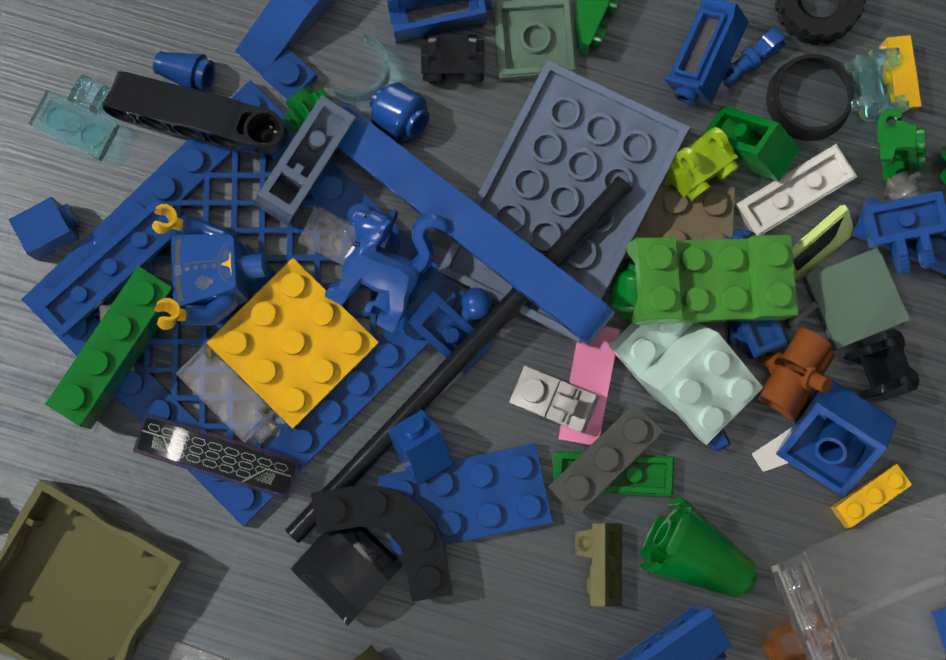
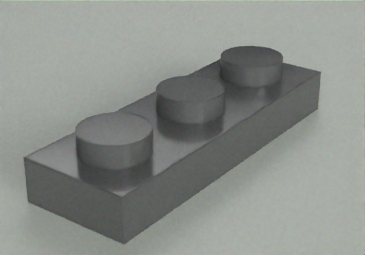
M633 403L547 488L576 517L663 430L636 403Z

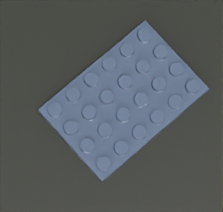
M547 60L474 202L544 255L614 179L620 176L633 190L559 267L603 301L627 255L626 244L634 240L670 171L676 153L681 150L690 132V127ZM455 241L452 242L438 272L471 289L482 288L486 290L492 299L498 303L513 288ZM530 300L518 311V313L580 344L582 343L578 337Z

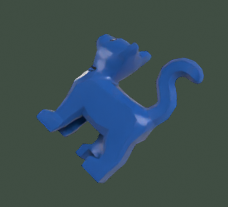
M393 209L389 214L378 210H357L352 217L356 240L345 256L341 280L331 283L325 293V297L341 305L354 292L356 293L361 284L378 292V297L371 299L364 311L369 314L379 315L376 325L393 333L408 309L412 290L422 274L432 264L434 250L427 236L428 231L436 229L447 232L449 230L447 220L438 214H425L419 217L413 224L411 239L418 254L411 260L380 246L393 231V226L398 216L397 210Z

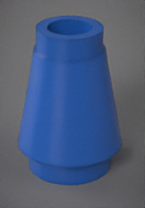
M159 51L153 62V72L180 86L207 91L214 79L215 64L212 60H208L204 54Z

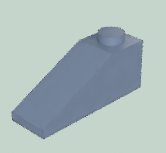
M321 95L260 189L254 205L288 226L356 116Z

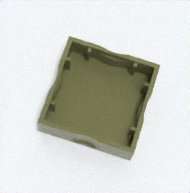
M39 480L10 528L6 543L0 553V653L19 660H132L189 560L54 481Z

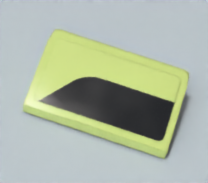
M845 204L835 209L792 247L796 282L801 281L851 237L854 227L849 209Z

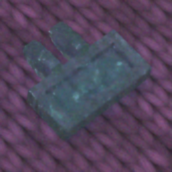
M82 74L73 86L67 99L46 90L28 125L102 162L120 128L117 123L102 117L105 113L102 107L110 87L102 86L89 110L80 105L85 101L91 89L92 78Z

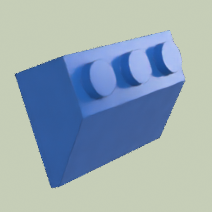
M697 602L616 660H724L727 657L724 651L732 645L711 608Z

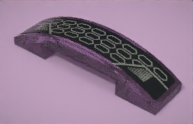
M145 413L133 452L287 500L289 499L301 462L297 459Z

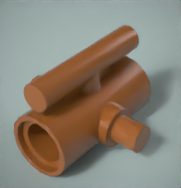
M799 327L784 354L781 352L776 354L767 352L760 355L759 364L768 368L771 375L759 393L758 398L771 408L782 413L781 416L795 423L815 389L827 393L832 387V379L824 376V373L835 357V354L830 351L833 346L815 332Z

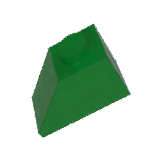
M724 105L703 133L704 135L714 127L721 129L726 134L729 143L738 156L735 160L738 164L752 173L778 182L801 151L780 123Z

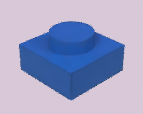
M289 48L261 75L262 79L285 101L305 86H311L318 79L317 74Z

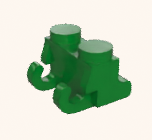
M893 108L883 111L878 119L877 142L880 146L879 156L881 162H883V181L885 183L896 182L897 175L901 171H918V168H926L927 160L926 128H917V125L902 122V112ZM890 119L896 120V125L887 126V122Z

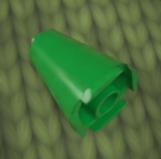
M679 497L672 500L667 505L672 511L666 518L658 515L645 538L640 556L646 559V563H640V568L652 575L733 598H738L742 594H748L755 586L758 577L755 572V563L689 501Z

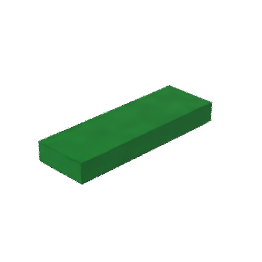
M554 451L552 482L583 452ZM640 454L601 493L673 497L675 456Z

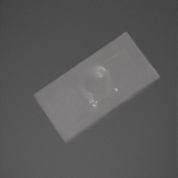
M315 206L298 243L344 266L345 256L356 240L355 227L347 220L319 206ZM385 240L380 246L385 249L388 242Z

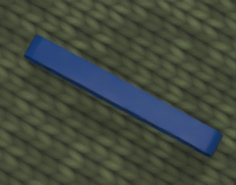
M345 103L341 106L356 116L338 145V151L421 216L432 213L445 218L449 223V230L443 232L581 341L587 345L592 343L615 314L606 303Z

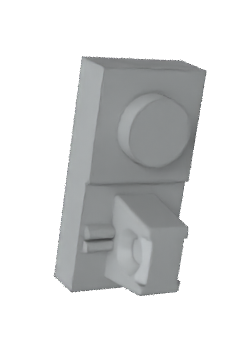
M524 365L509 403L585 434L600 397Z

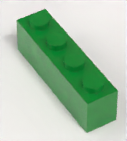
M137 266L46 402V405L76 425L92 429L158 330L157 322L159 317L168 315L167 312H155L154 309L160 299H173V288Z

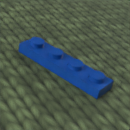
M157 198L34 306L62 337L67 336L123 286L137 266L143 268L171 243V235L177 234L175 229H171L166 234H158L152 228L154 221L169 223L166 216L154 213L155 208L161 204Z

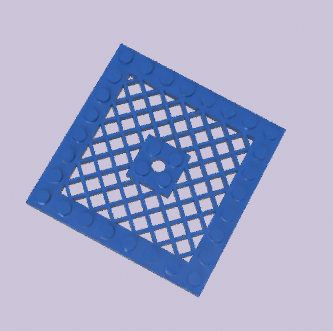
M250 80L232 99L270 109L281 118L288 131L287 142L281 150L274 154H260L245 149L230 150L188 139L21 300L78 356L100 323L98 319L100 318V311H98V308L67 336L62 337L34 306L156 198L161 204L172 206L177 213V218L184 215V208H203V220L211 223L212 208H231V227L221 228L230 231L238 240L239 236H259V253L265 254L268 263H288L292 258L298 263H315L314 279L326 291L331 283H322V263H343L344 269L345 256L350 250V236L356 240L355 227L352 223L354 213L357 210L383 211L330 159L308 194L313 200H304L300 208H315V227H294L295 216L287 227H267V213L260 208L259 227H239V208H258L254 205L255 200H239L240 181H260L261 189L271 172H268V155L278 163L297 134L284 117L286 115ZM240 154H260V172H240ZM232 157V172H217ZM212 181H232V200H212ZM204 184V200H187ZM322 209L340 227H322ZM394 223L391 235L380 246L392 253L413 260L418 254L413 241ZM287 236V255H266V237ZM294 236H315V255H294ZM322 236H343V255H322ZM248 244L245 246L247 255L257 254ZM156 255L146 264V271L155 276V263H172V255ZM432 261L431 266L422 274L412 290L410 296L415 301L408 307L395 331L391 333L385 329L378 337L376 321L379 315L369 314L365 311H349V298H347L342 307L354 318H370V334L379 344L294 429L285 421L284 424H264L265 401L257 393L256 395H236L237 373L230 366L208 367L209 346L206 343L210 340L209 326H201V339H181L180 321H176L173 327L172 339H153L152 337L144 349V365L137 360L134 364V371L128 373L114 395L143 425L146 419L150 418L212 438L214 436L208 430H227V442L234 445L235 430H256L255 451L295 464L291 481L430 344L406 321L434 291L458 313L461 309V299L465 292L448 276L438 272L439 267ZM268 265V276L249 279L248 290L257 293L277 273ZM166 283L173 288L172 283ZM125 284L117 290V296L119 295ZM363 284L357 290L371 291V299L377 298V292ZM238 305L234 311L216 324L219 329L240 310ZM153 346H172V367H152ZM181 346H201L200 367H180ZM153 374H172L171 393ZM180 374H200V395H180ZM208 374H228V395H208ZM180 402H199V421ZM208 402H228L227 423H207ZM236 402H256V424L235 423ZM263 430H283L263 450ZM181 463L243 527L278 494V492Z

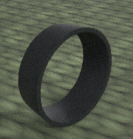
M822 54L802 55L783 65L771 78L766 93L767 109L771 119L780 123L790 137L803 141H817L836 133L846 122L854 99V87L847 70L838 61ZM806 61L817 62L826 65L838 74L845 85L848 104L845 112L836 121L825 126L811 127L796 122L786 113L780 101L779 86L782 76L791 65Z

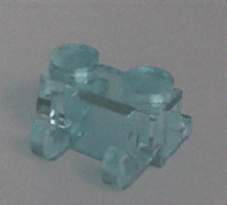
M899 48L874 49L867 54L856 55L854 59L844 63L845 72H851L852 78L857 83L859 98L851 101V107L853 111L858 110V114L863 121L873 122L878 120L880 114L887 109H898L902 113L910 110L909 101H906L905 95L896 96V102L891 103L890 94H884L879 67L884 65L885 60H889L890 67L899 66Z

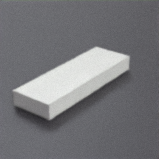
M837 144L783 175L779 182L773 181L740 201L734 207L750 231L754 232L755 235H763L857 178V175Z

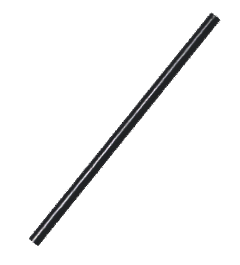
M617 176L548 249L544 256L560 267L633 190L631 186L620 176ZM513 287L321 491L354 486L393 445L387 430L420 410L425 411L529 299ZM312 501L285 529L288 535L298 543L316 526Z

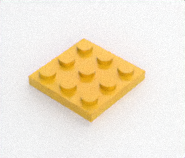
M294 258L269 280L206 343L292 429L379 344L340 304L325 297L326 290Z

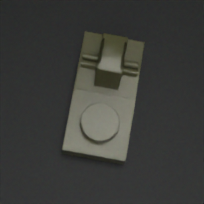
M592 523V529L575 532V555L592 559L590 573L586 581L587 593L590 596V606L607 607L622 605V523Z

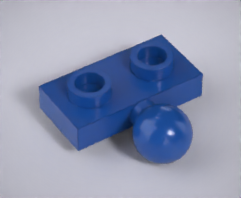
M482 288L469 289L463 295L461 309L457 313L433 291L406 321L447 358L474 329L469 323L473 319H483L492 310L493 300L491 295ZM488 343L461 372L466 374L492 345Z

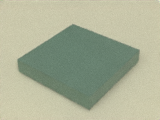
M571 0L493 2L499 81L537 79L547 60L577 74Z
M879 247L803 278L812 301L819 306L816 310L834 351L910 320Z

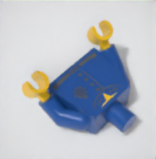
M160 204L155 208L154 213L166 216L169 223L154 221L152 224L153 230L158 234H166L171 229L177 231V234L171 235L173 299H160L154 309L155 312H167L171 316L159 317L158 327L162 330H169L175 326L176 321H180L182 325H216L234 311L237 305L243 304L248 300L249 279L268 276V262L265 254L247 255L245 247L230 231L207 221L186 215L177 218L175 209L168 204Z

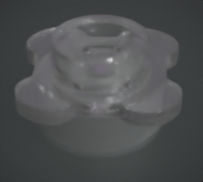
M908 171L891 177L886 182L888 186L885 187L886 192L881 195L882 199L890 198L891 201L920 195L923 191L918 183V179L922 177L921 172L909 175Z

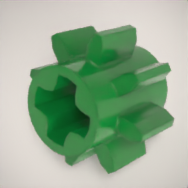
M307 85L285 102L291 111L284 118L295 132L300 129L321 95L334 102L323 87L317 92H313L310 86Z

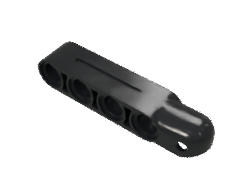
M124 71L117 72L102 107L104 112L118 120L230 150L245 149L260 154H274L283 148L288 137L286 125L270 109Z

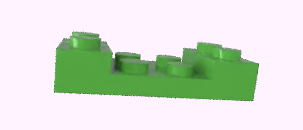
M753 235L747 239L676 240V237L635 238L626 244L627 253L635 263L638 294L632 314V325L786 320L798 315L791 235Z

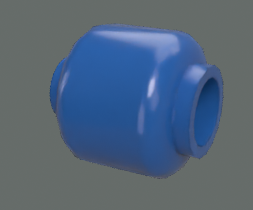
M392 83L385 88H379L370 100L372 124L397 141L417 138L428 124L430 115L427 112L426 99L402 83Z

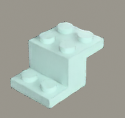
M700 323L631 324L609 345V348L653 399L675 412L693 434L706 445L763 389L762 385L721 335Z

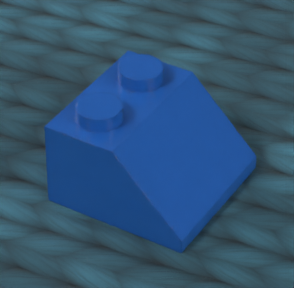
M832 380V387L827 393L817 390L807 402L778 448L776 455L844 498L886 451L897 420Z

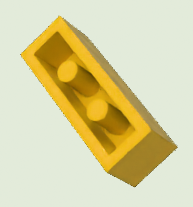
M911 35L888 37L881 43L878 49L879 59L883 61L884 66L882 81L884 85L886 84L888 92L885 97L886 106L890 109H898L902 114L915 113L922 107Z
M891 464L830 508L845 528H852L912 484L898 464Z

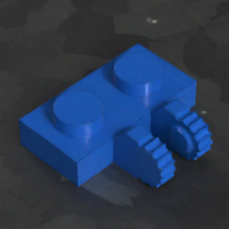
M942 191L865 206L860 209L869 248L892 244L891 253L895 269L899 274L909 273L910 259L905 243L908 240L916 239L918 260L923 269L935 266L930 236L946 233V204Z

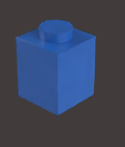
M53 197L9 219L26 254L37 261L79 239L74 229V226L79 224L74 212L67 203L62 205Z
M423 410L387 430L400 464L418 485L453 465L441 430Z

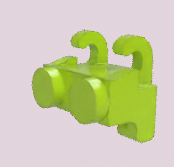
M714 127L698 140L678 151L664 184L666 186L674 185L683 198L688 196L691 201H694L711 188L708 181L713 177L717 176L720 181H723L740 167L735 161L738 156L735 154L726 134L721 129Z

